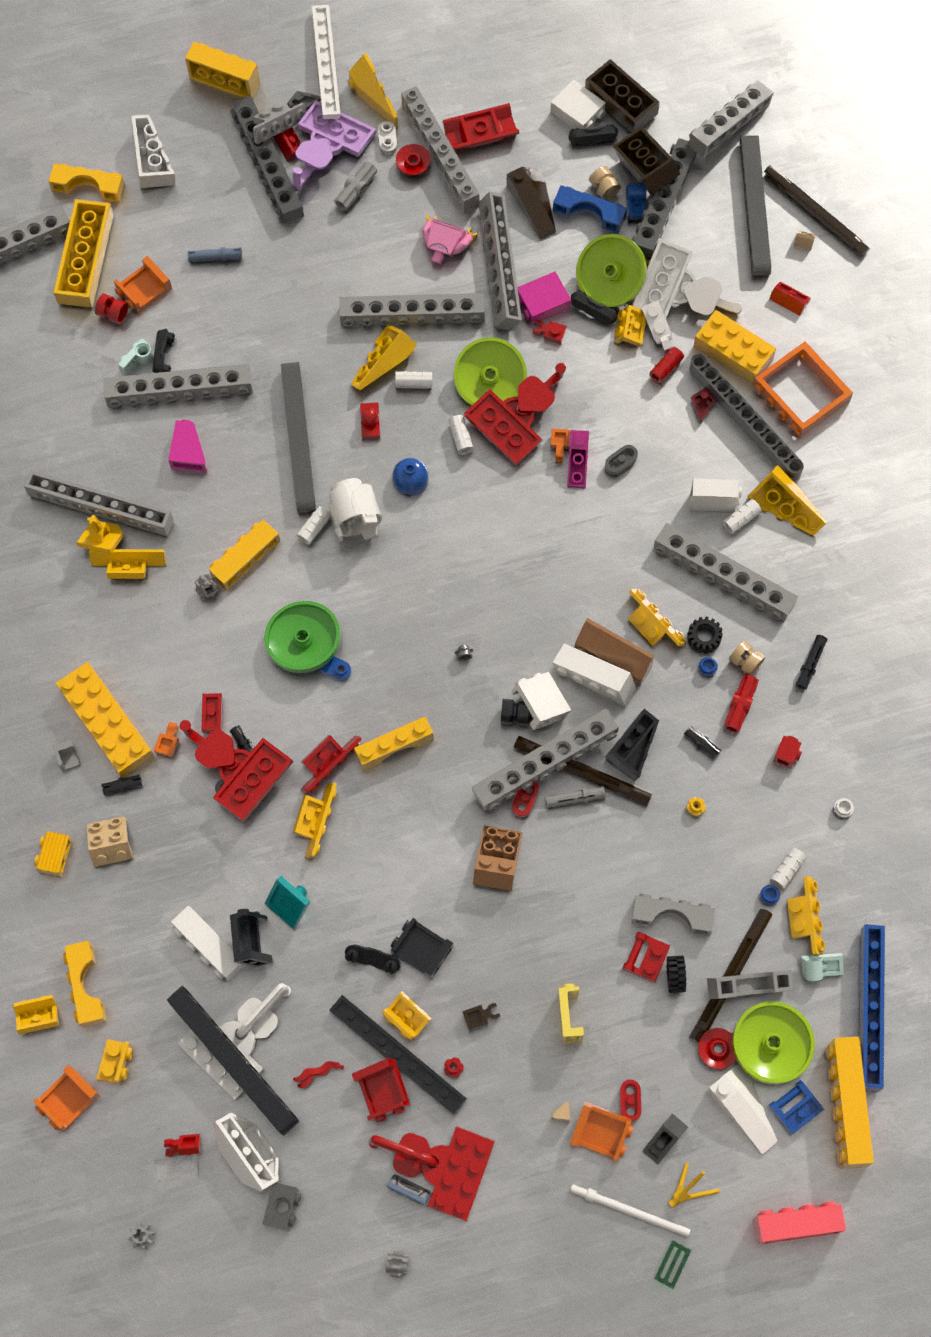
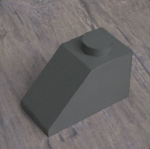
M672 1113L642 1151L659 1164L687 1130L688 1126Z

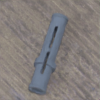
M221 247V249L188 251L189 262L222 260L224 262L243 258L241 247Z

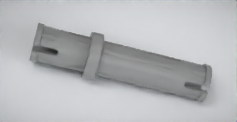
M603 786L586 789L585 787L579 791L546 796L547 808L605 799V790Z

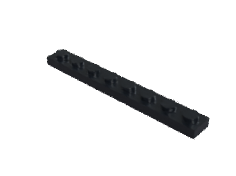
M341 995L329 1011L383 1057L395 1059L397 1067L402 1073L450 1113L455 1115L467 1100L465 1096L345 996Z

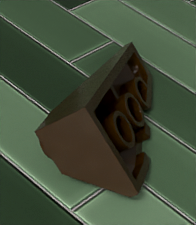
M520 167L507 173L506 186L540 240L555 233L556 228L546 182L538 169Z

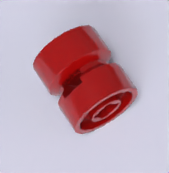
M106 293L100 295L95 305V314L105 319L108 318L109 321L121 324L124 321L128 312L127 302L120 299L115 300L113 296Z

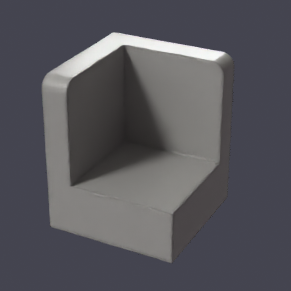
M71 739L52 745L62 772L81 765L75 745Z

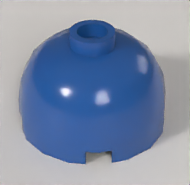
M406 458L400 460L392 472L393 485L403 495L404 493L410 494V496L418 495L427 488L429 472L425 464L418 459Z

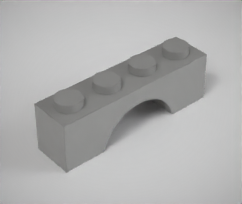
M639 894L634 899L631 923L651 926L659 916L675 914L685 920L690 933L710 936L713 928L715 908H710L711 905L700 903L698 906L692 905L691 902L686 900L673 902L667 897L655 899L651 898V895Z
M791 970L707 978L709 999L794 990Z

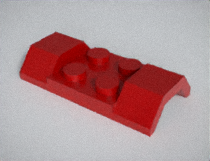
M510 103L442 120L445 136L454 150L465 147L473 148L519 134V129L516 128L512 117Z

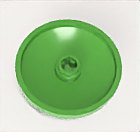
M298 601L284 606L272 616L265 630L264 641L270 658L280 668L294 673H307L325 666L335 656L341 642V630L335 615L327 607L312 601Z

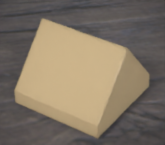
M799 230L794 245L812 249L815 235Z
M564 1102L552 1114L551 1119L553 1121L569 1123V1103Z

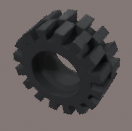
M699 617L698 621L695 619L693 624H690L687 640H689V646H693L692 649L694 651L697 649L698 653L704 651V654H708V651L712 653L714 649L719 647L723 636L722 627H719V622L715 623L713 618L708 620L709 617H705V619ZM702 629L709 630L712 633L711 640H700L698 632Z
M667 956L666 972L669 993L686 992L687 977L684 956Z

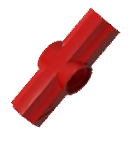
M743 674L739 688L733 696L729 707L730 711L724 723V728L730 732L739 733L745 716L748 715L753 701L752 697L759 681L753 675Z

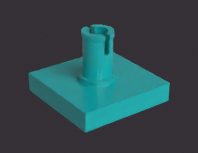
M280 876L276 879L264 904L294 929L299 925L311 901L305 897L307 891L303 886L298 885L295 888L284 877Z

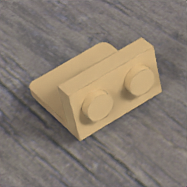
M116 817L87 825L88 851L94 867L133 859L128 841L125 817Z

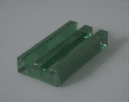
M672 1240L654 1280L674 1289L691 1249ZM676 1247L678 1249L664 1279H662L660 1276L673 1248ZM681 1251H684L685 1254L681 1260V1263L675 1273L672 1282L670 1283L668 1282V1279L674 1269V1266L680 1256Z

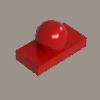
M378 402L360 403L362 439L380 438Z

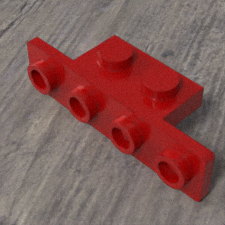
M331 735L325 737L301 761L314 776L300 790L304 793L313 792L319 786L318 782L322 778L326 779L333 772L331 769L336 764L340 765L346 759L345 756L350 751L353 752L354 748L360 745L359 742L362 738L355 735L341 747Z

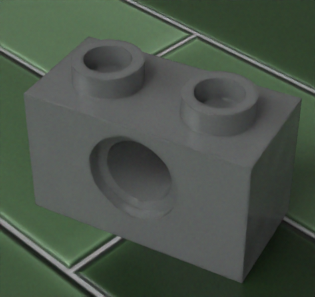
M274 1183L262 1224L289 1231V1227L294 1226L296 1215L293 1214L294 1208L299 1206L301 1194L298 1193L299 1189ZM280 1202L288 1203V1209L284 1213H280L277 1210Z

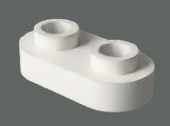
M384 121L378 126L380 151L385 155H392L397 150L396 129L392 122Z

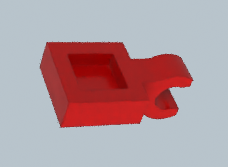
M200 1134L179 1135L177 1140H164V1147H171L166 1149L165 1156L171 1157L177 1152L179 1155L200 1154Z

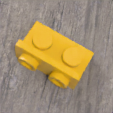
M628 305L618 313V326L614 333L616 336L615 343L619 344L625 341L639 347L643 342L646 319L642 310Z
M107 1039L97 1080L118 1085L122 1084V1080H126L128 1074L127 1062L133 1056V1048H131L132 1045L129 1042Z

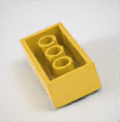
M195 41L185 57L189 78L242 98L251 95L252 99L261 85L258 66L251 60H244L237 55H231L220 49H214L204 43H197Z
M715 310L696 334L693 347L752 384L755 377L768 367L774 359L776 347Z

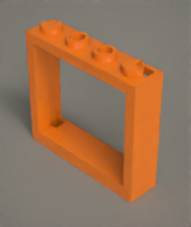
M806 341L757 375L753 382V387L757 390L756 393L763 396L767 405L771 408L773 407L778 417L789 425L790 430L795 431L800 438L850 402L853 395L848 386ZM799 356L838 397L804 423L766 382L768 378Z

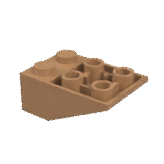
M484 825L474 869V885L512 891L522 832Z

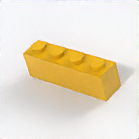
M265 520L255 523L251 527L250 532L242 535L233 547H229L219 560L212 562L209 568L212 578L215 577L218 583L227 591L280 542L279 533Z

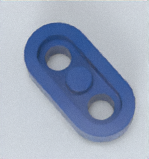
M335 656L325 666L317 669L338 681H345L351 676L350 665ZM343 667L345 670L343 672H339L338 669Z

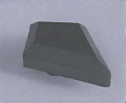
M296 91L287 102V105L292 108L300 103H304L306 110H308L315 101H321V96Z

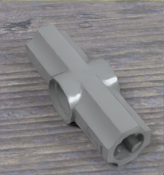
M364 162L355 175H350L347 178L343 190L334 200L338 208L347 211L357 197L364 195L368 183L377 173V169L372 163Z

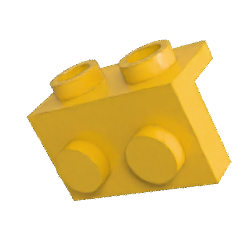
M404 992L399 993L390 1006L382 1012L385 1020L389 1024L395 1025L400 1030V1034L410 1040L418 1037L432 1020Z
M53 995L13 1004L19 1035L59 1026L58 1008Z

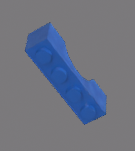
M560 185L553 201V212L566 217H570L578 211L593 212L600 218L602 229L616 234L620 233L626 219L627 208L623 205L609 202L604 198L591 196L587 192H580L569 186Z

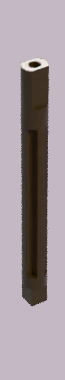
M771 165L765 169V174L776 182L779 188L852 249L857 250L863 256L870 250L862 242L861 238L789 178L784 177Z
M518 736L514 744V748L527 754L542 746L521 736ZM548 757L542 759L543 761H546L548 763L552 762V760ZM573 759L567 762V765L563 768L648 806L652 797V793Z
M766 909L759 910L723 977L740 975L772 917L771 912ZM726 998L709 1000L689 1036L692 1041L699 1044L703 1034L711 1028Z

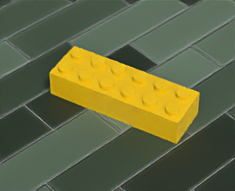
M75 199L53 292L57 304L93 308L114 215L110 203Z
M88 661L56 682L63 696L120 777L125 778L154 758L151 749Z
M859 1037L834 1038L826 1047V1058L830 1060L831 1068H828V1078L832 1080L833 1088L830 1089L831 1101L835 1102V1109H833L832 1114L833 1121L837 1122L838 1129L835 1130L836 1143H839L840 1151H837L838 1163L842 1164V1169L867 1168L874 1163L860 1040Z

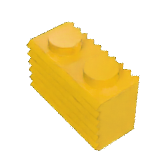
M46 831L45 836L41 837L39 843L41 848L40 855H36L34 860V866H36V870L39 873L63 876L72 842L69 835Z

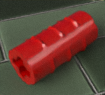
M672 347L650 371V377L655 382L662 383L684 359L683 352L677 347Z

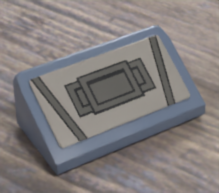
M396 1174L391 1177L387 1184L389 1190L422 1206L426 1204L431 1194L429 1190Z

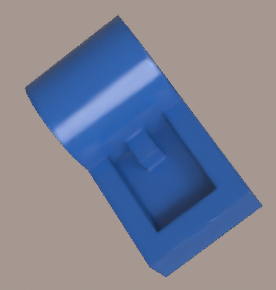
M627 184L625 193L628 220H641L643 211L646 209V189L641 184Z

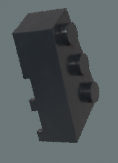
M643 709L605 758L636 781L641 776L659 720L646 709Z

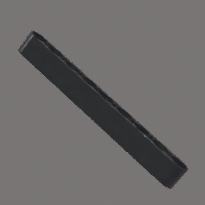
M184 986L178 988L167 999L168 1003L277 1131L285 1136L300 1122L192 994Z

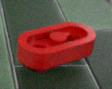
M536 781L530 787L533 789L532 793H527L523 789L517 791L512 803V809L516 816L526 817L531 813L539 794V785ZM525 806L526 809L521 811L519 810V807Z
M626 1080L620 1087V1113L622 1116L632 1119L631 1122L638 1120L641 1115V1088L635 1080ZM632 1088L634 1093L629 1095L626 1089ZM632 1108L634 1115H628L627 1109Z

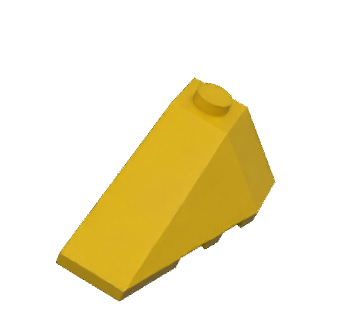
M365 53L349 70L348 85L351 90L354 89L363 101L385 120L392 122L396 128L398 127V116L389 97H385L382 82H378L375 75L376 70L367 53Z
M387 325L376 339L374 351L369 352L366 356L368 358L366 365L360 367L350 385L358 390L363 389L414 352L417 343L402 330Z
M778 465L747 496L750 500H755L761 507V510L768 511L776 515L777 518L784 519L813 536L827 523L794 481Z

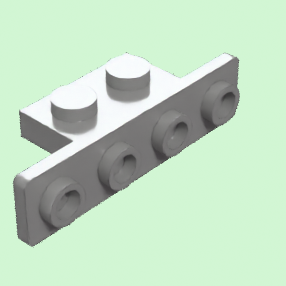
M300 103L292 108L285 107L282 104H274L271 108L262 110L259 114L253 116L254 123L258 124L253 127L254 142L259 144L297 125L306 114L305 104Z

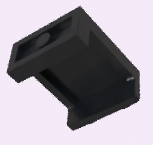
M239 909L237 913L230 915L235 963L253 967L273 963L272 955L261 953L258 923L266 921L267 916L257 911L250 912L249 909Z
M413 917L411 921L407 920L403 925L401 936H396L390 945L392 947L391 953L432 980L453 949L454 944L450 940H445L417 922V919Z

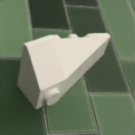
M738 1064L709 1087L707 1092L761 1155L778 1142L752 1080Z

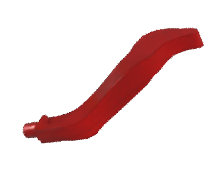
M327 1061L321 1067L304 1069L300 1076L293 1078V1081L301 1082L297 1087L305 1089L311 1085L315 1077L326 1076L331 1069H344V1065H340L338 1062Z

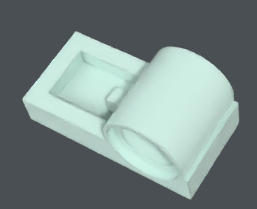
M142 338L139 342L134 343L128 354L122 356L118 363L121 373L127 376L138 363L141 365L151 364L154 357L150 345Z
M842 953L801 956L802 976L806 980L819 981L823 979V976L844 975Z

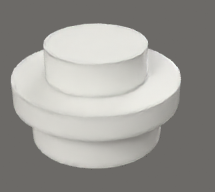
M841 798L836 801L834 811L839 817L847 818L852 815L854 805L849 799Z

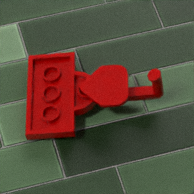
M563 363L556 365V372L545 383L536 376L527 377L518 386V397H509L502 401L489 389L464 413V417L515 466L542 442V438L530 426L533 423L534 412H544L554 403L555 395L551 388L564 376L566 366Z
M183 720L180 723V729L184 734L199 745L195 751L196 760L208 769L219 768L220 777L225 783L213 796V799L243 822L293 763L290 757L264 738L258 742L251 752H248L244 749H234L233 739L222 730H214L204 738L191 728V723L188 720Z
M456 1126L449 1146L438 1145L430 1148L426 1138L414 1133L405 1134L399 1144L373 1135L369 1139V1146L371 1148L381 1147L396 1153L393 1159V1168L397 1173L410 1178L422 1173L425 1180L434 1186L427 1207L467 1221L495 1141Z

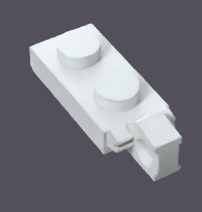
M659 300L642 306L641 308L654 342L656 341V344L661 343L664 352L671 349L669 340L672 339V334Z

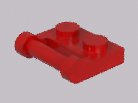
M637 931L635 943L622 969L656 983L671 945ZM644 942L649 944L640 968H637L634 964Z

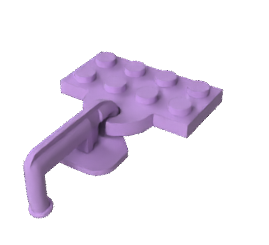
M315 101L298 123V129L311 134V140L302 142L296 150V158L307 165L303 171L298 167L292 169L295 191L298 192L315 169L326 168L333 156L343 150L359 157L376 134V129L341 112L339 119H323L321 103Z

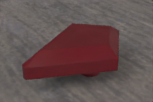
M706 387L691 396L699 422L705 418L717 402Z

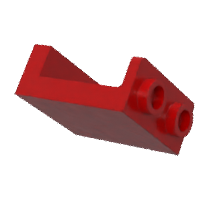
M387 1058L352 1073L354 1082H359L370 1113L367 1116L368 1121H375L376 1123L385 1121L388 1115L392 1113L394 1116L405 1112L406 1107L411 1106L395 1059Z

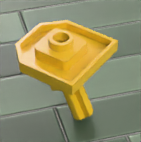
M92 515L91 518L88 517L87 522L89 526L76 542L77 547L112 554L124 537L118 524L99 521L95 515Z

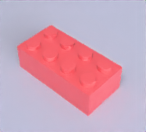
M835 1201L822 1203L817 1208H815L814 1204L803 1205L796 1211H794L793 1207L782 1208L778 1213L774 1214L773 1210L761 1211L753 1219L757 1245L840 1234L846 1231L842 1204L836 1205Z

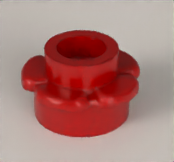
M453 1057L452 1059H447L444 1063V1072L447 1076L456 1078L463 1072L464 1066L459 1058Z

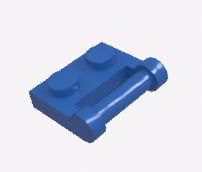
M801 1080L779 1100L773 1101L768 1105L791 1135L824 1110ZM802 1093L805 1098L784 1114L781 1108Z

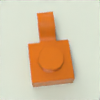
M551 429V449H556L555 462H563L564 449H569V429Z
M169 722L166 733H159L154 748L155 753L174 757L179 739L175 737L179 728L176 723Z

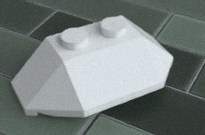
M229 1113L215 1121L214 1126L218 1150L242 1184L262 1192L278 1181L279 1157L254 1123L237 1117L233 1113Z

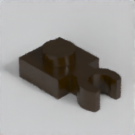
M496 1003L490 1004L485 1010H483L482 1005L462 1011L469 1032L487 1026V1019L489 1018L492 1020L500 1018V1013L493 1015L490 1012L491 1009L497 1007Z

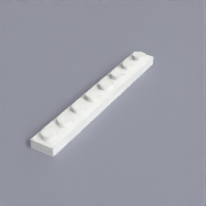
M329 5L312 6L322 116L323 119H339L340 106Z

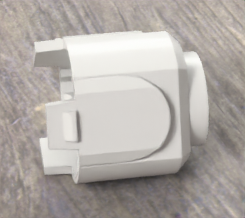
M357 478L345 479L333 485L329 494L330 503H328L339 542L343 541V537L360 534L363 535L365 541L377 536L376 526L381 523L382 516L372 486L362 484L361 480Z

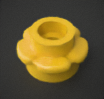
M695 797L689 799L686 806L687 811L693 816H700L706 810L704 800Z

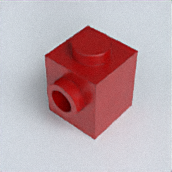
M783 736L773 762L791 769L794 761H799L803 750L800 749L802 743L793 736Z

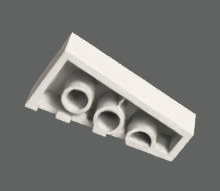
M131 116L139 187L175 186V173L169 164V159L163 150L161 141H159L150 116Z
M563 644L553 661L556 672L561 676L573 679L626 708L636 691V686L630 672L567 644Z

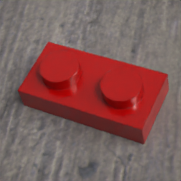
M222 693L202 694V733L222 730Z

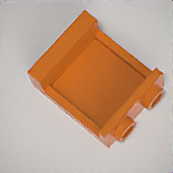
M148 256L142 259L143 266L121 282L117 279L114 281L116 287L114 290L120 298L123 296L126 299L125 302L128 303V307L131 310L134 308L138 313L172 289L170 279Z
M70 1065L63 1070L65 1073L39 1099L35 1098L33 1100L37 1105L35 1109L42 1116L46 1114L51 1119L48 1123L55 1130L60 1128L64 1132L100 1096Z
M585 1102L570 1144L576 1147L578 1145L609 1156L613 1158V1161L617 1162L618 1157L623 1158L627 1147L623 1145L625 1138H630L634 1127L630 1125L632 1119Z

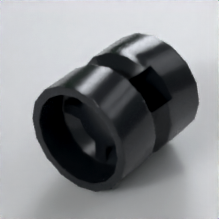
M503 698L501 723L512 724L514 721L517 725H528L529 710L524 701L519 700L515 702L513 699Z

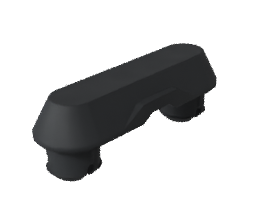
M613 124L595 129L576 128L570 130L568 138L575 145L612 141L617 137L618 129Z
M581 290L572 293L571 304L574 307L606 324L616 322L617 309H613V307L608 308L594 302Z
M167 329L158 330L156 335L152 368L154 373L171 371V366L164 364L165 354L163 351L166 343H174L175 334L168 332Z
M357 944L350 945L345 949V959L348 962L373 965L384 970L386 973L390 972V974H394L401 967L397 956L384 953L381 950Z

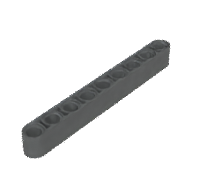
M740 136V156L752 276L771 275V257L759 136Z
M703 354L693 355L689 370L694 378L704 388L706 387L717 400V403L775 466L778 465L793 481L798 480L804 468V464L706 356ZM743 415H746V416H748L749 418L746 419V418H743L742 416H743ZM758 428L761 432H757L754 429ZM770 441L773 445H769L766 442ZM778 455H784L786 458H780ZM790 468H796L798 471L794 472Z
M299 362L281 364L297 513L311 512L316 510L300 365Z

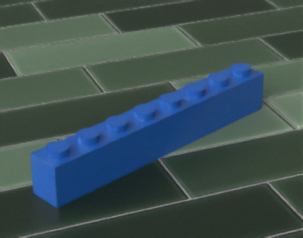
M868 924L861 928L859 1040L865 1091L880 1092L884 1089L885 926Z

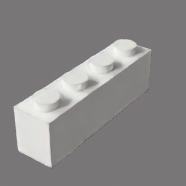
M189 905L171 921L174 926L172 930L179 938L184 936L188 940L186 945L193 952L197 950L201 954L199 958L207 966L211 964L215 968L213 972L221 980L225 978L229 981L245 966L244 964L234 962L233 950Z

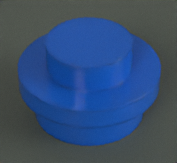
M706 657L699 662L698 669L702 675L712 676L716 673L718 665L713 658Z
M767 885L762 888L760 898L763 903L774 905L780 899V891L773 885Z

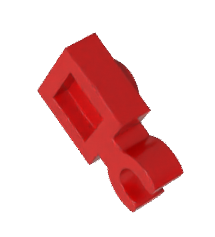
M536 320V326L541 327V329L533 328L534 335L540 336L543 334L544 340L562 344L567 329L566 325L552 321L545 325L543 321Z

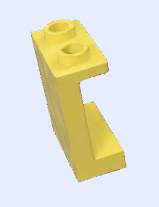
M564 984L562 988L558 989L557 996L562 1044L582 1042L584 1037L583 1027L571 1028L568 998H578L579 986L574 987V984Z

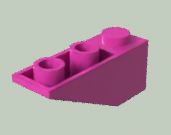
M570 430L567 486L586 487L589 430Z

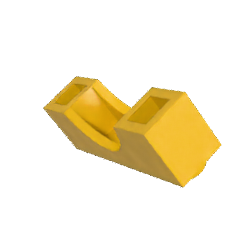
M55 163L48 181L52 191L67 194L77 186L92 185L99 189L103 200L119 203L125 186L123 176L115 172L108 173L98 169L90 170L84 167H72L66 164Z
M424 716L357 746L354 750L363 771H366L381 764L387 757L397 751L409 747L417 748L434 740V735Z
M83 941L65 946L66 952L63 953L65 965L68 964L69 972H66L68 983L72 984L73 991H70L72 1003L76 1005V1011L73 1012L75 1022H79V1025L82 1027L106 1022L103 1002L99 998L88 996L83 987L85 973L95 964L92 944L89 941Z

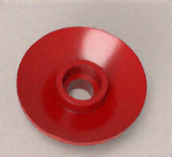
M406 145L396 154V165L404 174L419 175L430 166V153L421 145Z
M713 1028L703 1034L698 1044V1052L700 1058L707 1066L714 1069H725L736 1061L732 1045L733 1034L723 1028ZM719 1046L722 1049L721 1053H716L714 1047Z

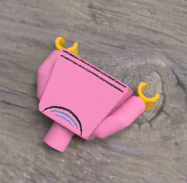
M430 215L426 216L427 222L422 233L427 248L435 251L432 262L442 264L444 255L453 257L463 251L472 241L477 240L478 231L472 234V228H469L466 234L465 229L437 220V216L430 219Z

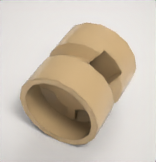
M607 166L596 169L589 177L590 183L595 189H598L597 193L601 198L609 200L621 190V185L613 177Z
M744 640L736 647L729 660L736 666L741 665V670L747 675H752L761 666L766 657L758 651H753V647Z

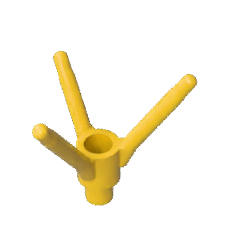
M685 1163L676 1192L673 1194L674 1197L668 1203L674 1208L684 1201L720 1193V1190L714 1189L689 1194L688 1191L705 1175V1172L702 1171L684 1188L683 1184L689 1166L688 1163Z

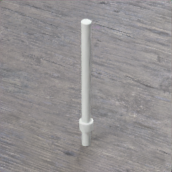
M573 1184L571 1186L570 1193L585 1198V1201L590 1203L594 1201L688 1238L690 1229L599 1195L596 1193L597 1191L590 1188L586 1190Z

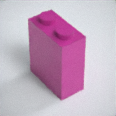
M556 271L517 287L523 315L532 325L536 324V320L543 321L571 309V298Z

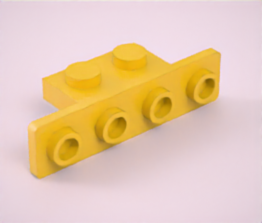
M114 549L112 554L89 550L91 566H108L106 572L107 579H145L147 566H166L164 550Z
M630 589V595L640 606L628 617V620L649 643L655 646L667 634L677 646H685L687 643L683 640L684 636L678 630L675 631L671 627L672 623L670 620L658 613L659 609L657 606L645 599L647 597L645 593L640 589Z
M334 782L326 785L321 801L308 795L303 796L292 833L310 839L304 858H313L320 850L319 841L325 833V821L330 816L331 801L334 800L337 793L335 789L337 784Z
M804 876L805 896L787 899L791 937L793 939L811 937L812 954L823 955L825 943L821 936L823 925L819 919L820 903L817 900L816 894L818 885L814 878Z

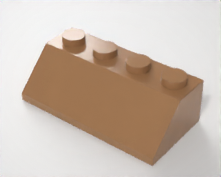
M589 618L586 619L574 648L630 672L634 684L639 687L652 669L654 655Z

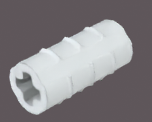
M396 372L395 388L432 389V372Z
M456 415L451 417L448 421L458 454L466 455L471 453L474 449L464 416Z
M751 499L723 520L724 528L730 534H734L752 519H755L762 512L761 507L755 500Z
M318 506L296 536L299 540L310 545L331 518L330 512L324 507Z
M793 847L778 869L775 870L770 881L784 890L794 875H796V872L802 866L807 856L799 849Z

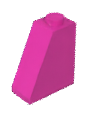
M176 420L168 459L170 467L207 472L208 468L194 422Z

